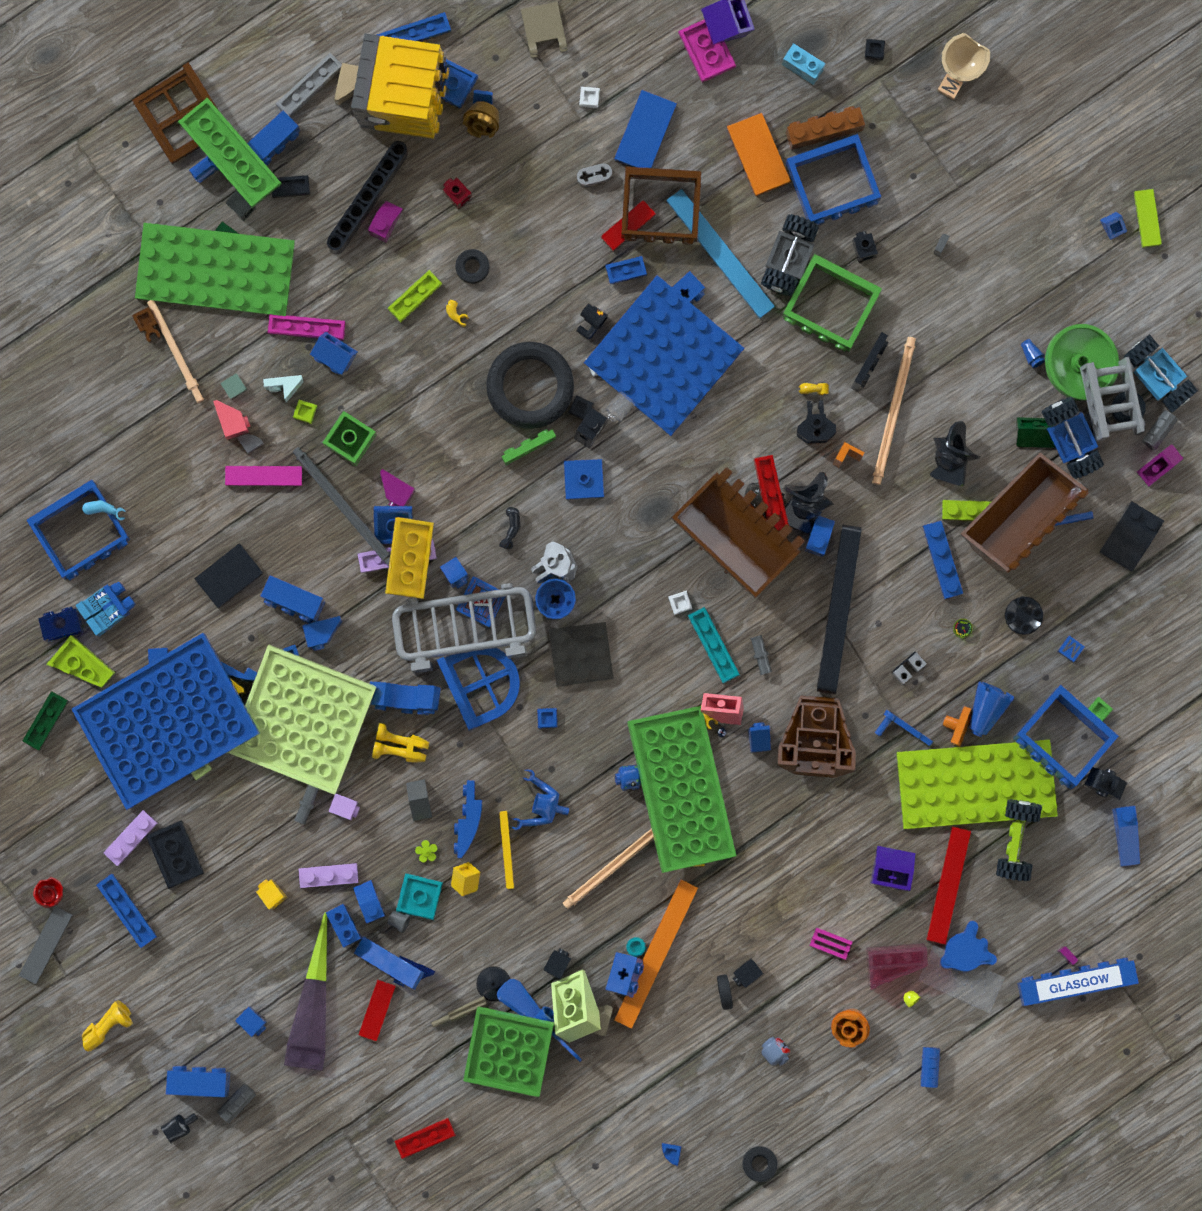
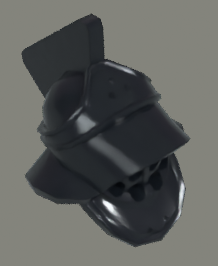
M957 421L950 427L946 438H933L937 449L935 451L937 468L930 473V476L954 485L964 486L968 461L978 460L981 456L976 455L966 446V425L963 421Z
M819 472L808 486L785 485V490L791 496L790 501L785 506L790 526L803 532L811 533L810 522L816 520L823 513L822 510L834 505L831 500L823 495L828 481L825 472Z

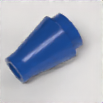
M1030 339L1021 343L1029 366L1031 365L1032 368H1036L1045 362V355Z

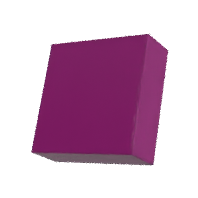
M1062 946L1057 950L1070 965H1074L1078 961L1066 946Z

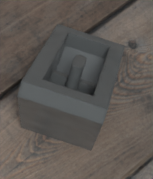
M425 779L406 783L413 821L431 818L432 812Z

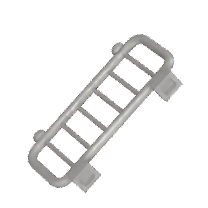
M512 583L501 585L502 589L488 592L419 602L418 598L408 599L407 604L396 608L392 615L397 654L403 660H415V663H410L411 671L414 674L433 671L432 663L426 660L433 657L510 646V648H505L508 659L527 656V649L525 646H521V644L531 641L536 634L531 594L523 587H513ZM520 594L525 600L529 631L524 636L516 637L510 596ZM507 596L512 638L497 640L492 598ZM488 599L493 641L478 643L473 601ZM469 602L474 644L459 646L454 604ZM450 605L455 646L440 649L435 607ZM431 608L437 649L421 652L416 610ZM412 611L418 651L416 653H406L404 651L400 625V615L404 612Z

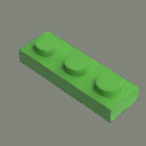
M546 429L538 433L537 438L533 440L529 438L521 442L520 447L507 449L503 452L505 455L502 456L504 464L508 465L556 440L553 430L548 432Z

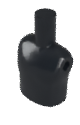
M195 1113L186 1118L178 1114L160 1127L168 1141L172 1144L190 1133L189 1125L198 1120V1117Z

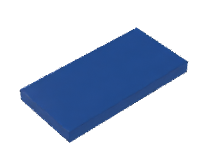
M641 90L614 160L631 167L652 168L677 103Z

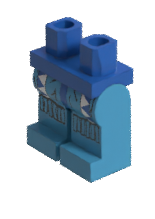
M116 582L111 586L107 584L83 602L81 601L75 605L98 637L130 615L129 611L136 605L130 596L123 601L118 597V595L126 591L121 582Z

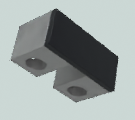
M916 651L891 672L902 685L912 677L903 666L906 661L916 672L926 665L925 661ZM916 661L920 662V667L915 665ZM901 674H905L906 679H902Z

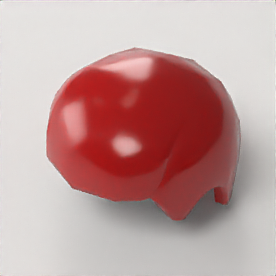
M53 877L40 880L34 888L33 897L38 905L44 908H51L58 905L62 900L63 887L60 881Z

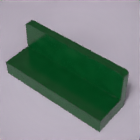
M1017 417L1016 446L1055 448L1047 431V428L1051 426L1047 425L1044 418Z

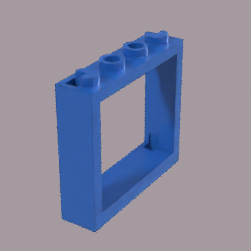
M858 134L787 158L786 166L806 219L815 222L819 226L830 218L837 220L843 217L842 214L848 212L850 214L860 211V208L865 206L871 208L878 204L881 199ZM855 147L872 194L813 215L796 167Z
M93 480L88 481L27 519L28 524L64 580L74 579L79 575V571L92 568L95 565V561L100 558L102 560L108 558L111 555V551L116 548L118 550L128 545L127 542L131 540L115 515L108 514L121 537L67 571L65 570L39 528V525L92 492L95 493L98 500L108 503Z
M1060 685L1051 693L1013 739L1020 745L1021 749H1025L1030 753V757L1034 761L1040 762L1050 775H1055L1061 785L1064 784L1071 790L1077 786L1118 738V735ZM1055 699L1105 742L1076 777H1073L1026 735Z

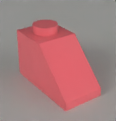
M218 400L213 401L227 440L249 433L247 427H250L247 416H243L241 411Z
M704 693L701 705L702 713L721 723L741 725L744 711L742 697Z

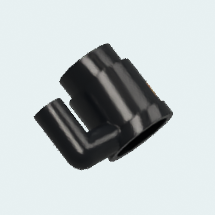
M588 303L580 316L591 327L589 330H586L580 325L576 332L588 340L592 339L597 330L607 320L608 314L601 311L595 305L592 306Z

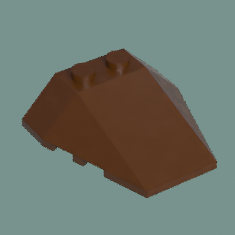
M800 696L778 747L777 766L795 775L835 778L855 772L856 751L852 745L851 735L847 729L846 719L839 698Z

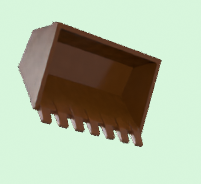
M1039 453L961 533V536L969 543L974 552L996 571L1009 573L1020 565L1019 561L1022 558H1027L1032 553L1030 550L1034 546L1040 545L1043 541L1042 538L1045 535H1049L1055 529L1053 526L1056 523H1061L1066 518L1065 514L1068 511L1074 510L1078 505L1077 502L1089 494L1088 489L1042 453Z
M726 467L720 475L715 473L671 519L700 546L699 549L701 551L704 550L725 570L724 573L726 575L729 573L748 593L756 598L801 552L798 548L805 540L797 536L791 543L786 538L793 530L788 524L779 532L774 526L781 518L774 513L767 520L762 514L769 507L763 501L755 509L750 503L757 495L752 490L744 497L739 494V490L745 484L740 479H737L731 486L726 480L731 476L732 471Z

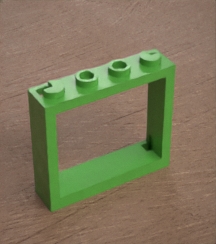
M814 254L782 317L790 325L794 326L796 324L802 327L801 330L810 335L814 333L819 336V340L825 343L831 342L835 344V348L838 350L841 349L844 352L847 350L849 352L882 288ZM814 267L872 296L849 340L791 311Z

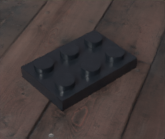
M881 332L851 387L857 392L860 387L864 389L871 376L868 372H873L880 360L877 357L878 354L882 356L889 343L886 341L887 334Z

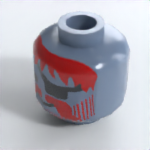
M773 1036L762 1045L761 1053L770 1065L775 1066L779 1064L782 1066L789 1060L787 1056L790 1053V1048L781 1038H774Z

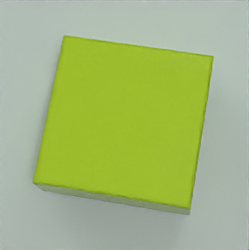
M299 400L293 418L312 424L317 405Z

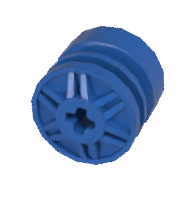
M549 579L542 583L537 589L535 596L536 606L540 613L546 618L554 620L562 619L569 615L576 601L575 592L571 585L560 579ZM551 595H559L560 603L552 604L550 602L552 600Z

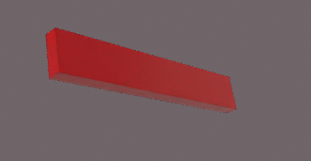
M956 827L951 828L926 937L928 941L946 944L971 831Z

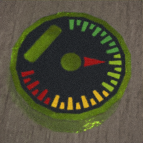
M959 619L953 625V632L959 638H966L972 633V624L967 619Z

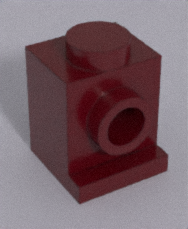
M457 177L454 180L450 178L443 184L445 187L442 189L444 195L457 209L461 208L472 198L470 190ZM455 187L459 188L458 193H454L452 190Z

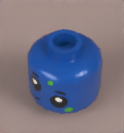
M637 765L621 766L618 773L615 774V783L620 785L623 791L637 790L641 787Z

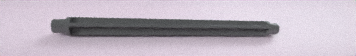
M299 447L294 449L293 454L297 457V461L303 465L381 558V561L385 562L389 567L391 553L385 549L310 460L306 452H303Z

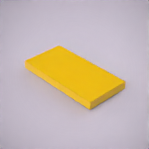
M395 517L385 594L424 599L434 523Z

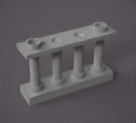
M1129 357L1118 362L1119 366L1097 369L1094 366V362L1080 367L1096 442L1110 437V432L1133 429L1134 435H1138L1145 431V421L1141 415L1133 378V365ZM1121 373L1123 384L1102 388L1099 386L1097 380L1099 376ZM1125 392L1127 403L1103 405L1102 395ZM1129 410L1131 421L1110 425L1106 422L1105 415L1107 413Z

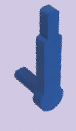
M889 710L885 711L884 715L886 717L875 731L878 736H881L886 727L894 721L927 745L931 746L933 743L931 739Z

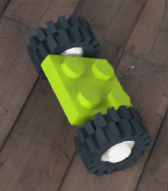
M1007 800L1005 816L1016 821L1012 823L1009 831V836L1012 837V841L1009 842L1006 850V855L1009 856V859H998L997 876L1018 881L1031 880L1033 864L1020 861L1019 857L1025 822H1039L1042 805L1029 801Z

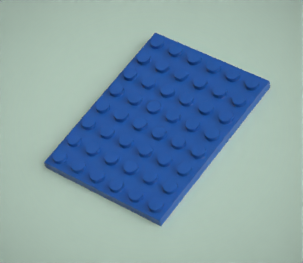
M201 633L72 708L75 717L126 810L260 734L205 633Z

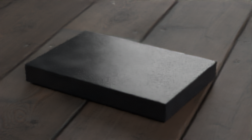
M239 543L194 579L219 609L264 573Z
M182 820L146 835L168 889L205 874Z

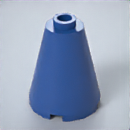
M979 681L969 728L972 729L971 733L979 737L987 735L1012 703L1014 696L1008 692L1003 694L1002 689Z

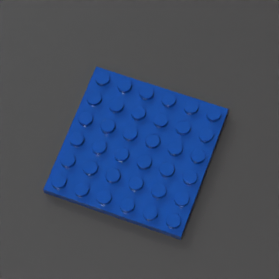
M657 275L585 360L584 364L672 436L745 348Z

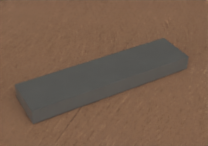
M57 906L54 907L19 976L34 984L38 983L73 914Z

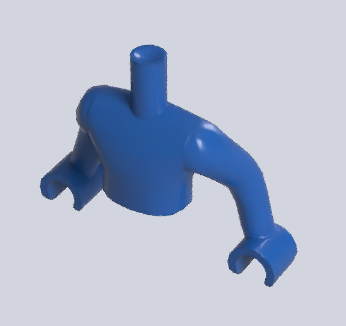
M524 770L530 773V777L522 779L531 781L548 794L537 793L534 800L532 813L538 814L542 818L525 820L512 818L518 824L516 827L510 826V828L518 830L522 826L546 825L553 822L556 813L568 815L569 808L558 805L559 793L535 777L532 770Z

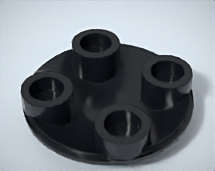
M1021 596L1008 604L1005 610V621L1013 632L1021 635L1031 634L1041 626L1043 610L1036 600Z

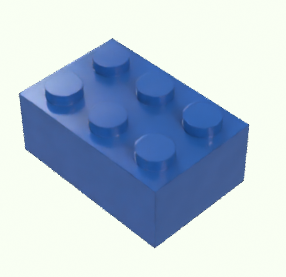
M271 575L260 596L264 600L263 603L274 609L278 606L283 613L290 616L297 614L299 615L298 618L306 623L317 622L326 603L322 597Z
M173 1066L171 1070L167 1071V1095L229 1096L230 1072H226V1068H212V1071H206V1067H192V1070H187V1066Z

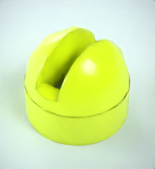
M908 991L903 997L905 1004L909 1008L915 1005L921 998L914 991Z

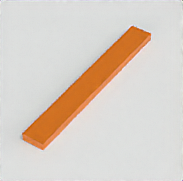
M680 880L643 958L644 969L638 978V990L633 998L625 996L614 1019L615 1021L632 1029L698 887Z

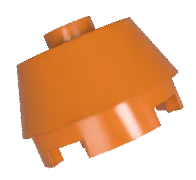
M846 1009L838 1013L831 1023L832 1035L842 1046L856 1047V1045L863 1043L869 1036V1023L865 1015L857 1009Z

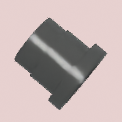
M392 911L387 923L397 928L399 932L404 933L409 925L411 916Z

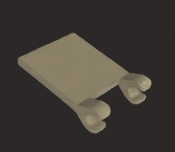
M558 2L521 9L531 58L538 57L537 43L558 39L560 52L567 51Z

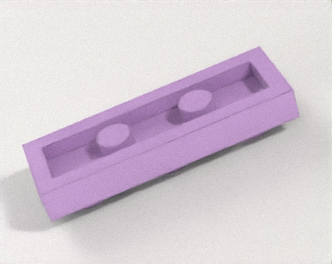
M143 810L105 850L104 854L114 864L119 866L158 823Z
M357 863L300 868V888L359 883Z

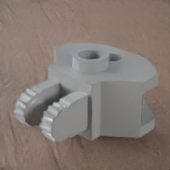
M553 541L546 545L544 557L531 570L534 574L544 569L546 570V572L536 578L537 583L540 584L551 578H560L569 582L575 578L577 564L569 549Z

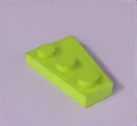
M70 635L46 664L101 688L115 674L110 667L73 635Z

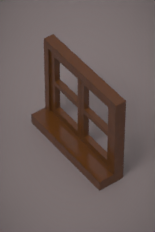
M189 62L182 66L183 70L132 100L171 164L176 163L200 147L194 140H191L174 151L162 130L181 120L206 98L216 107ZM186 81L197 101L179 111L167 91ZM164 94L176 114L158 124L146 104Z

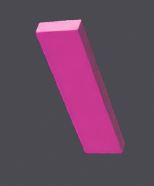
M270 314L268 334L319 338L320 335L328 332L337 339L344 341L346 322Z
M225 466V485L302 486V466Z

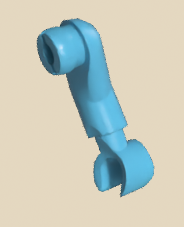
M101 500L87 502L82 507L83 512L87 515L105 512L109 515H115L118 520L125 519L124 517H118L119 511L126 512L123 508L116 509L113 505Z

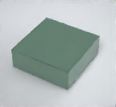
M237 373L221 383L231 400L247 391Z

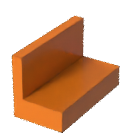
M844 442L833 465L840 468L846 455L861 461L865 452Z

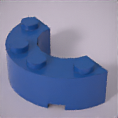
M370 681L371 685L377 686L370 705L375 706V710L386 711V708L401 709V713L413 714V711H417L419 715H429L438 712L440 687L431 685L406 686Z

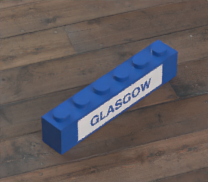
M1128 957L1116 959L1117 963L1109 964V961L1097 963L1098 967L1090 968V965L1078 967L1079 971L1071 972V969L1060 970L1059 975L1053 976L1052 972L1040 974L1041 978L1033 979V976L1021 978L1022 982L1017 983L1022 1006L1138 984L1134 960L1128 961Z

